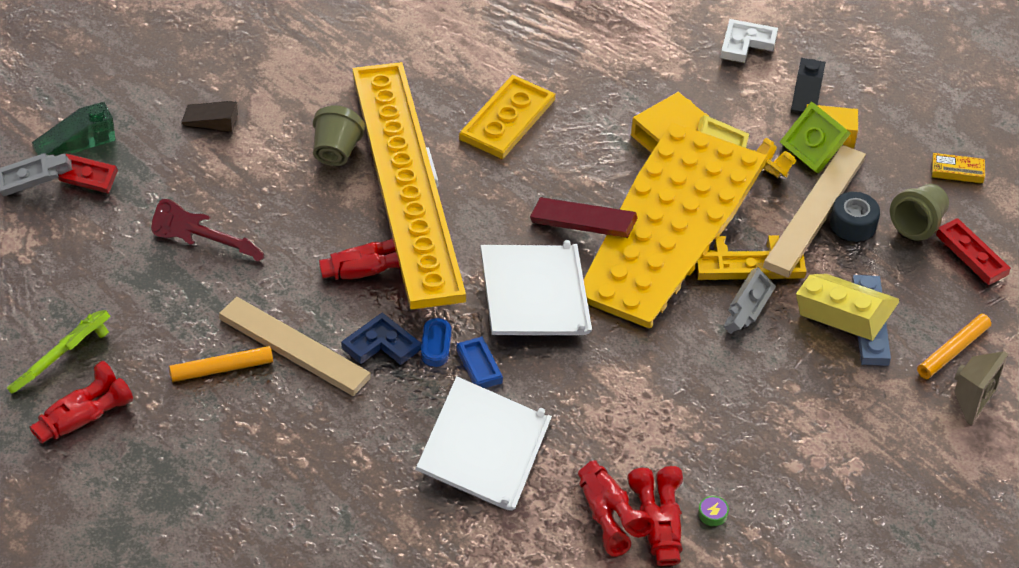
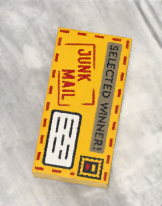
M933 153L932 177L984 183L985 159Z

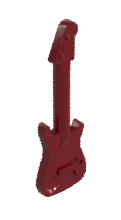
M161 199L152 219L151 230L154 235L165 238L179 237L192 245L195 244L192 235L196 234L239 249V252L252 256L256 261L264 259L263 251L249 238L240 239L200 225L202 220L211 219L209 215L190 213L171 199Z

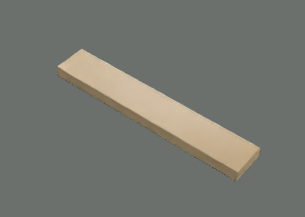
M236 297L219 313L221 321L266 347L270 346L273 351L352 396L370 380L369 371L239 297Z

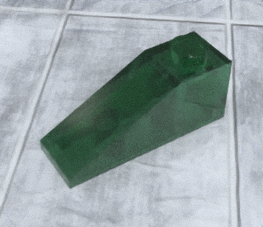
M104 101L79 108L32 142V146L37 155L45 153L47 156H58L64 153L72 154L115 141L113 117Z

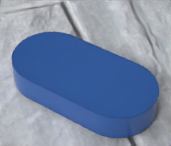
M433 318L424 325L421 359L428 366L439 367L444 365L449 359L451 325L448 321L441 318Z

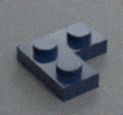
M382 312L341 341V349L360 364L380 350H383L402 365L421 351V342Z

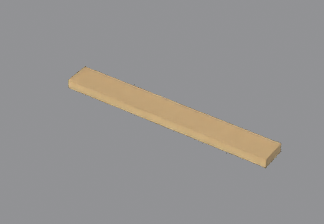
M844 145L840 147L765 259L763 268L787 278L790 276L831 213L836 198L844 193L865 160V153Z

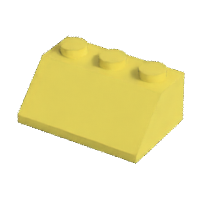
M829 274L809 275L796 293L801 316L871 341L874 340L899 303L898 298Z

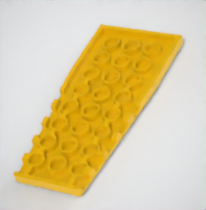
M671 122L638 173L620 210L636 212L638 217L629 237L606 235L584 278L588 305L641 326L652 328L656 316L659 312L663 313L667 307L668 300L681 289L682 281L687 275L690 276L697 261L700 257L704 258L709 251L711 242L714 239H718L736 214L765 166L767 155Z

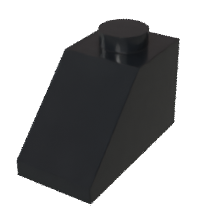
M801 57L790 113L801 115L806 109L807 104H810L811 101L818 105L826 62Z

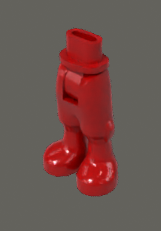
M393 238L383 242H371L338 253L335 252L330 254L331 258L319 260L322 278L335 277V280H339V276L341 279L346 280L359 279L379 274L388 268H400Z
M101 361L94 367L95 380L84 389L75 390L52 404L44 412V415L38 416L39 421L29 427L30 431L41 443L50 438L56 440L62 435L97 420L104 412L132 402L133 395L130 388L123 379H116L111 367L105 361Z
M590 461L579 470L578 476L581 479L579 484L592 511L593 520L602 527L605 550L610 556L617 557L625 554L631 548L632 543L629 536L613 518L614 511L617 512L626 532L637 538L650 534L654 528V520L647 512L634 510L629 505L627 492L621 489L619 484L608 474L603 466H599L597 461Z
M667 466L658 471L655 479L661 501V506H658L654 498V476L652 470L636 468L628 474L627 479L630 489L639 497L641 503L640 510L647 512L654 520V528L647 535L651 546V554L656 556L657 565L659 566L677 565L681 562L680 553L682 552L680 520L682 512L679 505L675 502V492L683 483L682 470L677 466Z

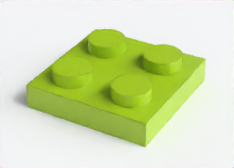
M811 101L781 139L780 143L819 174L850 136L851 132Z

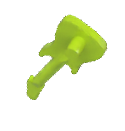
M107 310L88 314L71 333L59 341L58 345L31 366L27 372L7 387L8 391L13 394L32 381L64 353L73 349L93 330L99 338L107 335L109 331L103 324L110 318Z

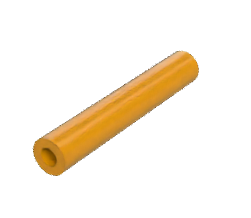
M979 314L917 367L919 375L924 379H930L991 327L990 318L985 314Z
M270 346L170 365L169 373L171 381L177 382L273 363V356Z

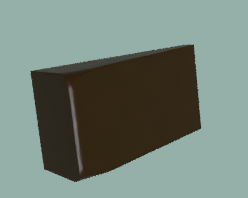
M222 101L188 104L181 124L232 132L238 115L237 102Z

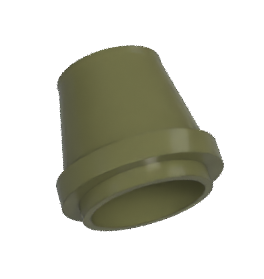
M332 105L319 109L313 119V127L315 129L313 155L318 161L326 165H344L356 143L363 137L365 131L364 121L356 112L343 106Z
M925 184L919 188L903 190L891 202L890 217L892 223L903 236L917 241L928 239L939 229L942 217L949 208V199L946 192L935 184Z

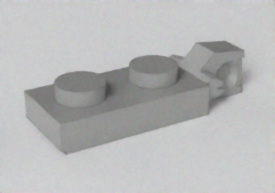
M43 153L0 168V193L4 197L58 178V174H64L72 170L71 160L65 153L58 156H47Z
M759 267L751 270L730 304L728 311L731 315L723 326L730 334L755 322L776 287Z

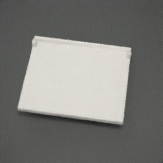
M565 240L563 246H480L492 335H587L592 331L577 244L571 245L569 240Z
M456 376L415 470L503 509L514 510L552 416L544 415L545 410L543 408L534 411Z

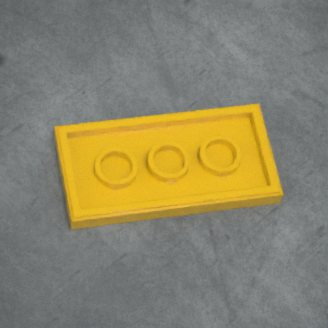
M511 75L461 130L459 140L504 159L555 101L556 94L515 75Z

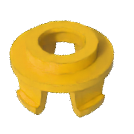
M765 138L756 150V152L767 155V161L763 169L776 178H779L780 175L787 178L789 175L788 171L792 164L796 162L795 157L789 152L784 151L772 162L771 159L777 147L773 141Z

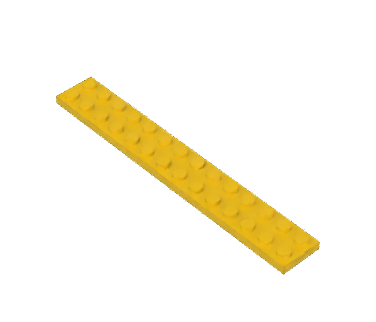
M403 63L352 68L353 79L410 310L465 303V288Z

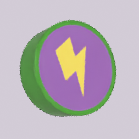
M717 496L706 497L700 502L698 516L703 523L709 526H719L727 520L728 504Z

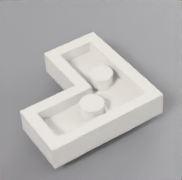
M730 19L721 51V58L745 63L749 47L773 51L778 28Z

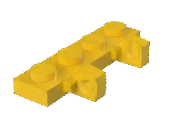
M768 235L766 247L769 248V251H728V247L725 244L726 236H719L713 245L714 250H709L704 258L700 257L696 263L698 280L746 279L751 270L757 267L769 279L805 278L807 272L804 254L788 278L763 268L765 259L779 240V235Z

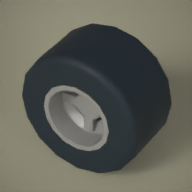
M851 191L843 193L833 203L830 226L833 232L842 239L854 242L867 240L877 230L880 207L875 199L862 192Z

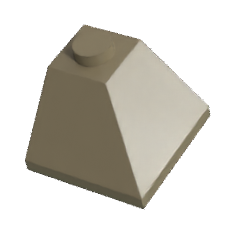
M1002 351L973 356L966 366L961 365L954 377L957 380L955 395L968 424L973 425L997 391L1008 353Z

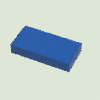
M483 336L456 343L457 353L473 384L482 388H488L503 383V376Z

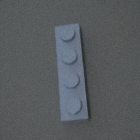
M853 275L852 283L882 293L880 276ZM885 322L873 341L858 336L861 365L889 366L891 355Z

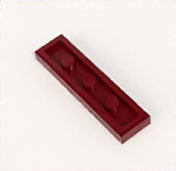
M543 197L539 198L530 215L532 223L624 238L629 237L638 219L636 212Z

